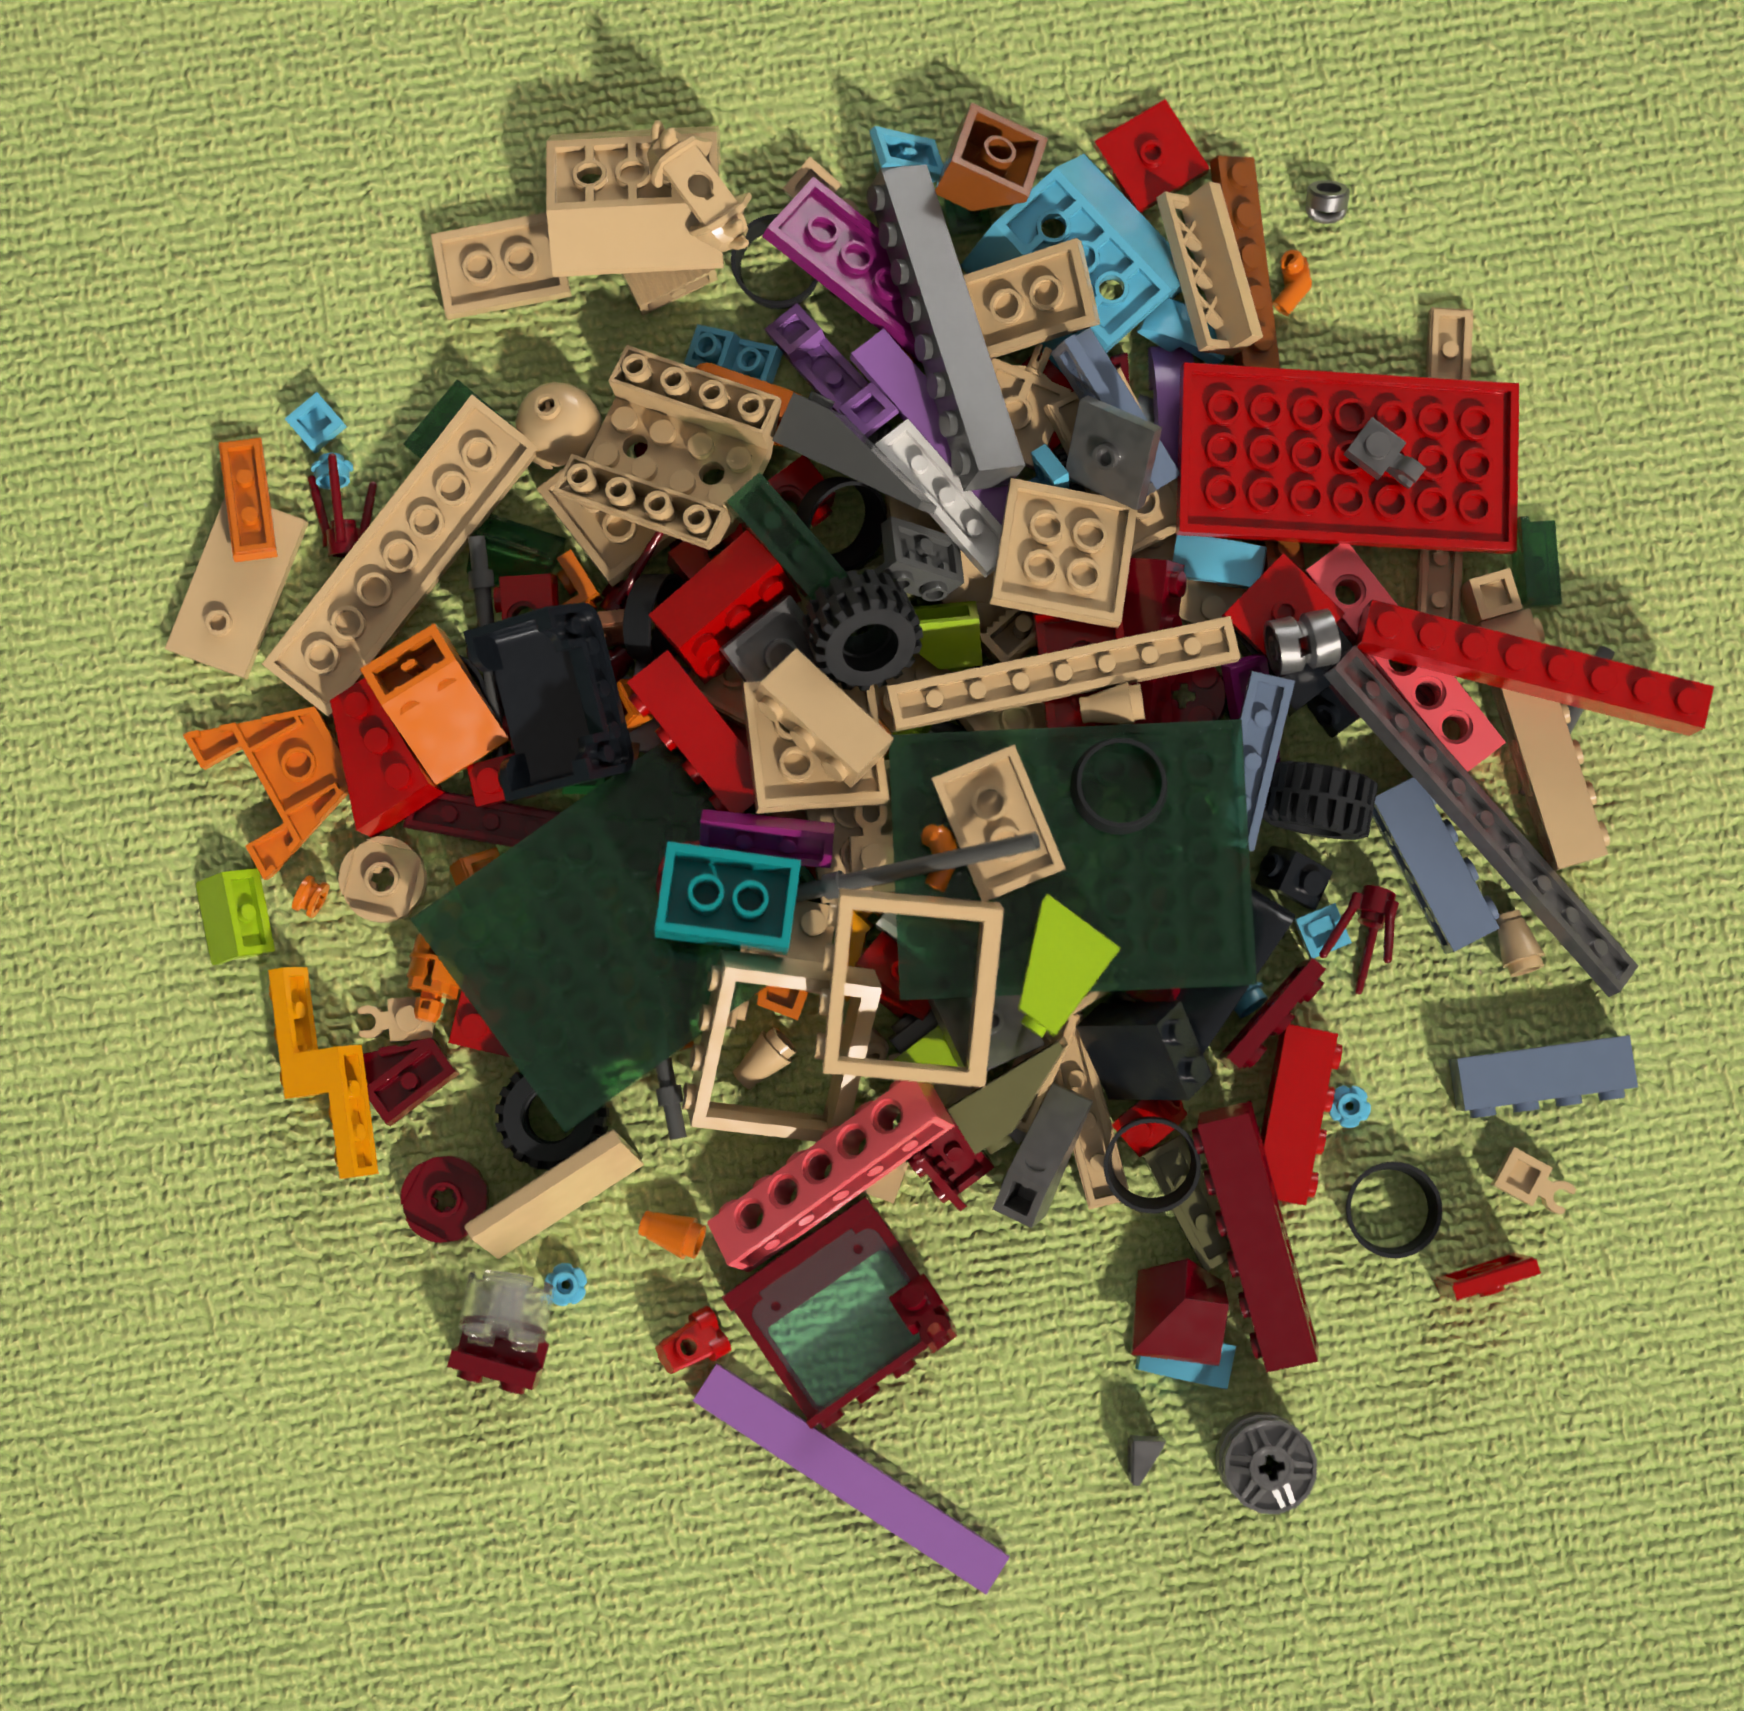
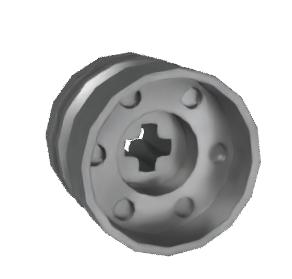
M1250 1412L1234 1419L1223 1430L1217 1443L1216 1467L1220 1478L1244 1506L1261 1514H1281L1296 1508L1309 1496L1317 1478V1458L1311 1442L1288 1420L1271 1412ZM1270 1455L1275 1461L1279 1462V1465L1272 1467V1474L1267 1475L1259 1468V1465L1265 1464V1456Z

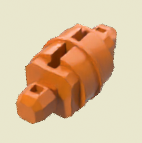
M443 901L438 907L434 919L438 924H422L420 934L416 935L413 952L409 955L411 960L407 973L409 978L407 987L417 993H421L420 997H416L414 1007L415 1018L418 1020L435 1023L440 1018L444 1006L441 998L456 1000L458 991L462 989L466 971L469 970L468 961L472 948L469 945L471 937L465 932L458 930V927L463 926L464 909L459 903Z

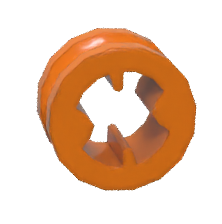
M311 875L306 876L294 896L292 909L296 911L304 909L306 910V916L314 918L327 898L330 884L326 882L317 884L315 877Z

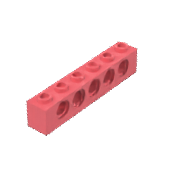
M1339 544L1304 571L1345 612L1344 616L1336 624L1353 646L1362 611L1372 599L1397 605L1350 544ZM1336 587H1349L1355 595L1354 604L1347 605L1341 603L1335 594ZM1363 653L1467 772L1506 743L1454 676L1408 665L1406 672H1398L1390 666L1388 659ZM1425 685L1432 690L1435 695V701L1432 706H1425L1418 702L1415 696L1417 686ZM1444 720H1453L1460 727V737L1458 740H1451L1444 735L1442 731Z
M895 1080L890 1085L889 1090L875 1101H869L859 1106L854 1113L855 1115L846 1122L826 1130L821 1135L820 1140L807 1150L799 1151L790 1156L785 1166L772 1175L758 1179L753 1184V1189L739 1199L731 1200L721 1206L719 1213L708 1220L707 1224L727 1265L750 1273L907 1161L914 1154L953 1128L955 1125L933 1084L929 1082ZM901 1113L900 1122L897 1125V1127L893 1129V1122L895 1118ZM866 1138V1145L863 1151L859 1153V1146ZM831 1164V1171L825 1178V1170ZM797 1188L796 1197L791 1202V1195L793 1191ZM763 1212L762 1221L759 1224V1226H757V1220L760 1214Z

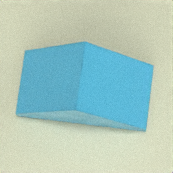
M874 126L869 130L872 158L877 173L880 168L927 165L932 182L938 181L943 163L934 139Z

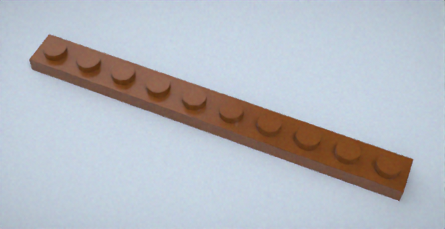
M1217 156L1210 161L1212 182L1221 185L1263 334L1261 339L1233 356L1234 365L1280 368L1254 157ZM1256 540V545L1267 548L1264 572L1283 553L1301 570L1305 569L1302 542Z

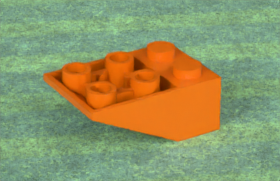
M435 623L360 668L381 706L435 785L442 783L510 741L447 634Z

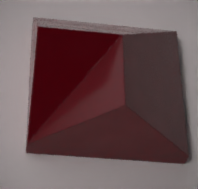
M1188 1258L1138 1270L1131 1355L1219 1366L1229 1308L1224 1281Z

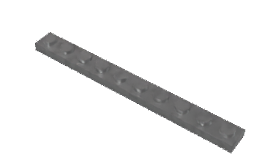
M1356 645L1345 651L1341 655L1339 663L1333 664L1324 674L1327 680L1608 997L1621 992L1638 968L1636 962Z

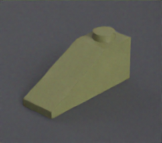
M1064 1037L986 1083L985 1087H980L947 1109L974 1154L979 1153L985 1148L990 1154H993L1012 1142L1009 1134L1021 1122L1068 1045Z

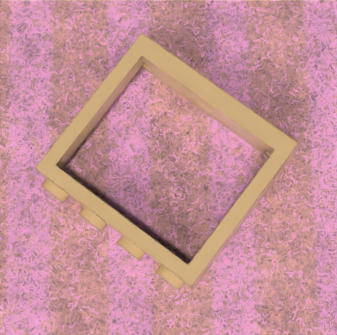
M839 888L838 900H830L827 926L836 927L834 945L825 944L823 971H831L830 989L821 988L819 1015L827 1016L826 1032H817L815 1059H823V1073L985 1087L1004 911L1001 903ZM853 910L980 921L965 1067L838 1056Z
M720 949L717 966L712 965L711 972H708L707 990L711 991L709 1004H702L700 1008L698 1029L703 1031L700 1044H693L691 1050L690 1070H694L692 1083H685L683 1088L684 1100L682 1109L688 1111L691 1127L818 1142L826 1130L839 1126L851 1118L861 1076L832 1075L823 1115L710 1102L736 981L821 992V988L830 989L831 971H823V963ZM847 966L844 996H851L838 1056L866 1057L882 990L876 972L873 969Z

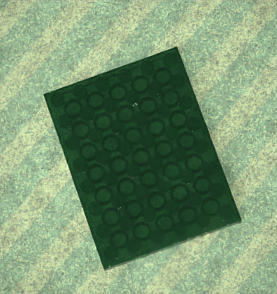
M1242 719L891 735L894 738L889 747L894 863L932 855L930 848L921 841L922 831L927 825H944L953 833L932 778L1015 745L1066 868L988 901L1001 903L1004 910L995 997L1020 996L1039 906L1047 894L1120 947V950L1088 993L1257 985ZM1113 738L1132 739L1149 747L1160 759L1168 783L1166 801L1157 818L1142 830L1125 835L1108 834L1089 825L1076 810L1070 790L1071 775L1081 755L1096 743ZM1113 743L1100 748L1089 758L1083 769L1081 786L1087 804L1096 814L1109 821L1125 823L1138 820L1153 809L1161 794L1162 777L1157 763L1143 749L1128 743ZM953 833L955 842H956L957 847H958V849H959L960 847H959L958 842H957V840H956V838H955V835H954V833ZM967 865L955 869L944 892L924 883L928 874L895 881V893L981 901ZM896 914L900 1001L972 998L980 921Z
M663 742L635 760L631 770L612 776L411 918L412 923L565 1133L702 1035L703 1031L698 1029V1020L702 1004H709L711 991L707 990L708 972H711L712 965L717 966L720 949L739 952L741 950L655 937L659 904L656 881L658 867L666 855L667 842L700 841L703 809L716 810L708 800L715 793L705 781H702L699 785L693 781L682 767V764L688 759L678 747L670 751ZM756 809L750 813L768 816L767 813H756ZM800 865L798 884L815 881L816 879L807 867ZM820 898L807 900L816 903H821ZM736 981L729 1014L768 987V985Z

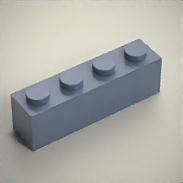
M1412 777L1377 795L1372 817L1444 953L1448 954L1500 929L1496 922V919L1499 918V913L1492 899L1488 895L1482 896L1475 882L1479 880L1475 866L1468 857L1462 858L1455 843L1459 839L1453 825L1448 819L1442 820L1435 807L1437 803L1419 782Z
M1630 1035L1448 1059L1456 1111L1469 1110L1470 1118L1497 1115L1496 1107L1512 1105L1513 1112L1540 1109L1538 1101L1555 1099L1556 1107L1581 1104V1095L1598 1093L1599 1101L1625 1098L1624 1089L1638 1087Z

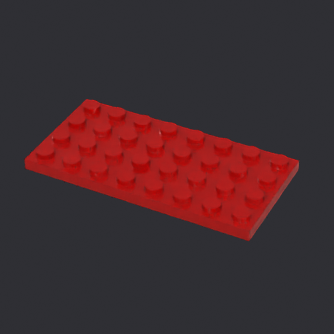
M1184 362L1180 367L1178 470L1180 471V476L1177 477L1176 535L1513 554L1517 551L1519 383ZM1372 417L1406 442L1399 452L1400 454L1417 460L1426 468L1409 489L1400 484L1386 471L1376 480L1343 455Z

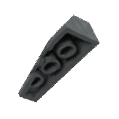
M811 391L808 399L796 393L792 394L772 441L919 510L934 514L937 506L846 416L832 410L835 401Z

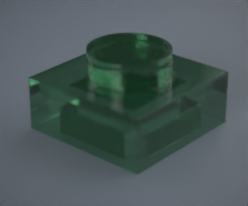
M943 198L951 238L985 233L992 226L989 208L970 211Z

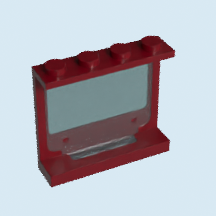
M867 1196L721 1297L730 1311H735L806 1416V1423L810 1429L819 1423L823 1429L834 1424L845 1415L841 1409L855 1398L861 1404L881 1390L877 1384L879 1381L891 1373L895 1379L901 1377L917 1365L913 1358L927 1349L919 1333L914 1336L912 1335L888 1299V1297L920 1276V1273ZM944 1314L943 1316H945L955 1328V1325L948 1316V1314ZM946 1331L937 1332L933 1338V1342L938 1350L953 1340Z

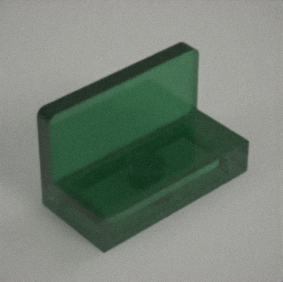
M492 513L484 524L472 533V536H485L489 570L493 569L494 582L499 586V577L552 574L553 569L558 563L557 557L564 553L567 539ZM470 552L466 573L471 571Z
M1519 516L1517 520V551L1511 554L1513 579L1523 609L1559 607L1562 604L1555 520L1530 522L1529 516Z

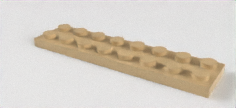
M471 394L262 665L325 715L332 718L330 700L364 678L360 668L382 655L466 547L468 537H472L477 533L535 458L538 448L526 436Z

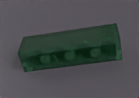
M760 472L750 478L723 502L739 523L780 563L791 583L807 601L816 600L815 591L820 586L828 587L830 585L829 580L833 577L838 576L839 579L847 577L846 571Z

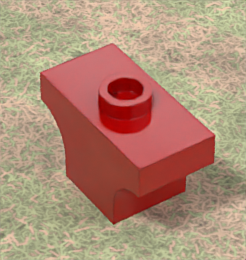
M883 931L857 960L854 966L875 970L882 987L879 1003L900 1019L905 1013H908L923 1021L932 1010L928 1000L948 991L951 983Z

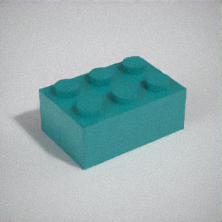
M667 842L655 925V937L787 956L790 946L801 860Z

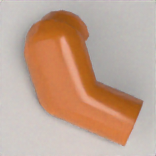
M1298 250L1286 251L1280 260L1285 288L1272 304L1279 313L1285 316H1289L1312 287L1308 261Z

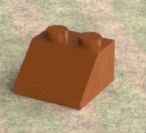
M971 103L952 139L935 187L936 194L970 211L1024 203L1029 198L1048 138Z

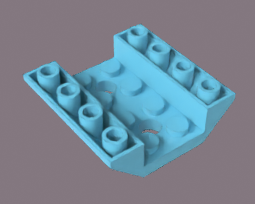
M1082 154L1053 169L1031 189L1026 202L1014 204L995 221L961 263L960 267L969 274L1078 238L1082 241L1101 323L1090 328L1106 354H1108L1112 347L1167 298L1173 300L1182 290L1167 240L1085 154ZM1056 219L1064 225L1065 232L1058 238H1049L1043 234L1041 225L1046 220ZM1114 280L1121 285L1123 294L1118 299L1109 300L1100 294L1099 286L1104 281ZM1086 329L1040 344L1043 345V351L1045 346L1053 351L1063 340L1073 334L1078 335ZM1050 355L1049 360L1061 371L1053 356Z

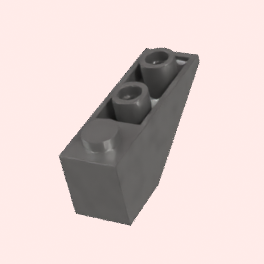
M1055 1082L1052 1083L1006 1174L993 1210L1030 1228L1046 1217L1093 1100Z

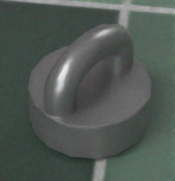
M1330 180L1316 181L1309 185L1306 197V213L1308 217L1322 224H1332L1342 220L1346 215L1349 203V188L1343 183Z

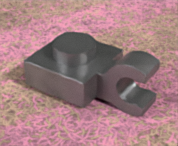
M1373 417L1367 422L1343 454L1376 480L1386 471L1408 489L1426 469L1417 460L1400 454L1399 452L1406 442Z

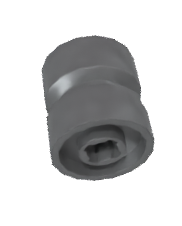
M1327 608L1303 613L1300 615L1299 621L1289 616L1265 622L1263 636L1266 655L1270 667L1276 676L1303 671L1306 663L1312 669L1339 663L1341 658L1339 632L1335 619Z

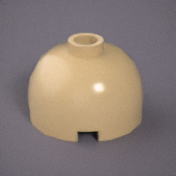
M552 382L540 385L528 393L520 404L515 423L516 429L538 448L532 462L544 469L554 470L552 466H566L571 454L582 458L586 457L601 427L602 417L593 401L583 390L572 384Z

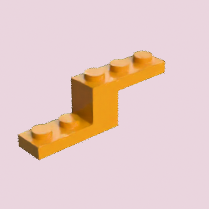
M282 967L268 970L270 981L269 996L273 1004L275 1020L274 1037L278 1044L281 1067L280 1082L283 1086L284 1098L291 1099L329 1094V1118L333 1124L335 1140L334 1159L338 1167L339 1179L379 1174L362 1044L318 1049L308 967Z

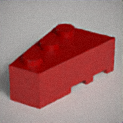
M365 678L330 700L356 831L371 838L379 836L445 793L440 784L435 785L381 706Z

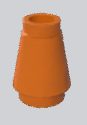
M647 1210L641 1219L638 1234L681 1259H684L686 1256L695 1259L703 1245L706 1226L699 1224L698 1219L694 1217L660 1212L654 1213Z

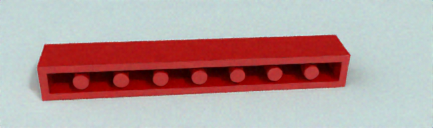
M1373 599L1362 611L1354 644L1365 654L1687 736L1705 728L1714 690L1712 685Z

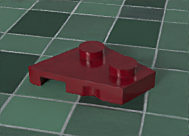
M432 1037L411 1041L408 1045H391L381 1047L378 1051L363 1053L369 1101L385 1124L392 1126L460 1074L438 1042Z

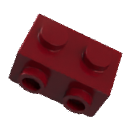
M950 1115L955 1126L914 1154L907 1161L920 1178L926 1174L930 1177L929 1185L943 1204L950 1200L959 1211H962L967 1205L961 1192L994 1169L995 1166L983 1150L974 1154Z
M467 1321L464 1324L459 1345L451 1350L447 1367L458 1370L456 1375L458 1378L482 1383L483 1377L500 1381L498 1388L504 1391L524 1394L525 1389L533 1390L539 1385L549 1343L478 1322Z

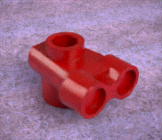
M706 1305L688 1316L689 1322L672 1335L665 1337L656 1345L655 1350L659 1361L669 1374L680 1371L706 1358L715 1361L731 1352L730 1341L719 1328L717 1317L709 1306ZM681 1342L685 1346L686 1355L681 1351Z

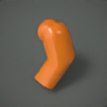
M930 824L923 829L921 841L930 848L932 854L958 849L952 831L946 826ZM956 868L929 873L924 883L944 892Z

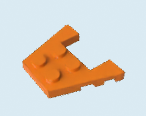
M315 706L264 716L257 720L242 723L234 722L202 731H190L183 735L200 767L204 770L242 749L283 820L282 825L245 845L258 871L265 880L272 878L349 794L339 745L319 709Z

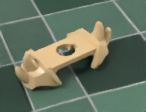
M656 120L651 128L652 145L646 153L653 185L656 188L662 187L664 175L680 194L700 223V225L691 226L688 229L690 235L695 236L698 240L709 244L721 252L746 248L749 245V240L745 237L748 232V226L743 211L752 198L750 192L736 197L732 195L706 160L712 145L710 139L696 136L687 138L672 127L665 129L662 122ZM703 175L710 180L712 184V197L706 201L704 197L695 196L690 192L688 180L691 176Z

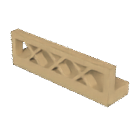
M1207 182L1189 196L1164 192L1156 199L1198 351L1234 356L1261 339L1263 334L1221 185L1219 183ZM1175 209L1182 210L1185 224L1177 217ZM1186 246L1194 254L1196 263L1188 255ZM1196 284L1204 291L1207 302L1198 293ZM1207 322L1215 330L1217 339H1211Z

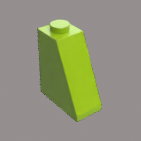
M1047 894L1039 906L1017 1008L1024 1015L1020 1022L1041 1038L1046 1032L1051 1036H1055L1120 950V947L1049 894Z

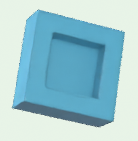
M318 392L313 394L285 418L314 454L347 428Z
M1336 903L1293 920L1309 959L1319 957V952L1341 918ZM1346 928L1331 951L1352 943Z

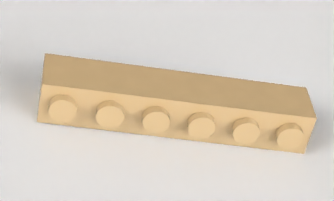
M1530 608L1482 621L1477 625L1538 642H1544L1545 640L1542 624L1539 618H1533ZM1490 685L1545 861L1554 871L1608 855L1606 847L1610 845L1609 834L1605 824L1597 820L1593 805L1597 804L1596 793L1592 783L1589 780L1585 781L1580 764L1584 762V757L1579 742L1576 739L1572 740L1567 726L1571 721L1568 705Z

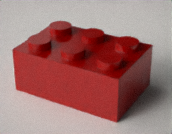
M746 530L648 616L675 653L706 684L713 677L724 673L730 665L719 650L721 646L784 595H791L796 603L802 600L780 563Z

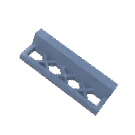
M1091 328L1078 335H1071L1051 352V355L1079 400L1088 395L1147 420ZM1160 440L1147 496L1180 476V471Z
M1250 670L1212 829L1211 842L1249 851L1255 850L1295 684L1294 680Z

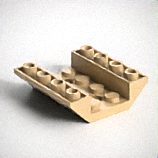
M719 126L674 128L675 131H678L687 138L696 136L708 138L712 141L706 160L719 176V165H721ZM651 129L553 134L546 141V212L553 277L724 268L723 252L689 234L688 229L691 226L700 225V223L668 178L663 175L662 187L656 188L653 185L646 154L652 145ZM587 174L601 176L598 181L590 184L580 181ZM694 175L689 178L688 188L692 194L704 197L706 201L712 197V184L707 177Z
M626 345L608 380L615 394V399L586 457L582 458L571 454L553 492L555 495L710 550L736 531L771 459L774 444L772 440L777 429L782 403L781 398ZM641 442L648 445L647 451L640 457L631 458L626 455L627 450L635 443ZM719 469L724 472L723 479L717 484L708 485L702 482L704 475L710 470Z

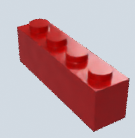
M668 650L627 681V684L634 691L628 699L643 717L651 713L661 726L655 730V733L670 751L678 747L688 760L682 764V767L697 785L705 781L715 793L708 800L717 811L750 814L756 808L749 751Z
M1289 1024L1278 1037L1260 1135L1278 1200L1306 1206L1308 1197L1314 1198L1317 1191L1319 1173L1313 1172L1316 1154L1322 1155L1325 1148L1327 1131L1321 1129L1324 1112H1330L1333 1105L1335 1088L1329 1086L1332 1069L1338 1070L1343 1046L1342 1044H1337V1033Z

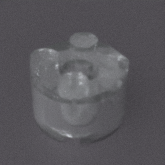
M484 1271L483 1279H478L475 1272H470L467 1278L458 1327L464 1331V1334L468 1335L467 1342L471 1344L491 1347L494 1346L495 1340L512 1342L511 1348L514 1350L535 1353L537 1352L538 1344L546 1341L555 1287L547 1282L544 1283L543 1290L533 1287V1277L516 1273Z

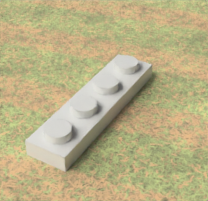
M905 420L875 443V446L937 506L934 514H930L932 518L986 578L995 570L1002 525L972 491H963L959 476L955 475L952 468L910 420Z

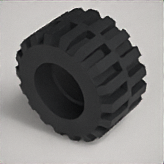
M865 569L863 574H857L856 570L846 572L847 577L839 579L838 576H835L829 580L830 585L828 587L820 586L815 591L817 599L809 600L805 607L808 614L803 615L802 624L805 628L803 632L819 670L835 684L841 683L842 688L852 690L855 686H858L860 691L870 690V686L875 684L880 688L887 685L886 680L892 677L898 679L903 675L902 669L904 667L910 668L916 661L913 654L920 653L922 647L920 638L923 637V630L906 592L897 580L893 581L891 576L884 572L877 576L875 571L871 569ZM876 624L869 631L861 635L850 636L855 630L863 626Z
M1300 761L1275 763L1262 819L1273 826L1313 836L1343 840L1365 838L1369 836L1378 784L1364 774L1339 767Z
M561 1061L532 1063L525 1066V1069L521 1072H516L509 1078L511 1080L507 1086H503L499 1094L502 1097L500 1104H496L495 1108L499 1122L495 1123L497 1132L502 1134L504 1140L501 1142L505 1149H510L514 1154L513 1157L519 1162L529 1164L528 1167L550 1170L607 1132L608 1126H606L607 1117H609V1108L606 1107L605 1099L607 1097L605 1092L600 1089L597 1084L598 1081L593 1075H589L577 1065ZM549 1089H557L567 1093L573 1099L577 1108V1122L574 1130L566 1138L559 1141H547L538 1137L532 1130L528 1118L529 1108L533 1099L539 1093Z

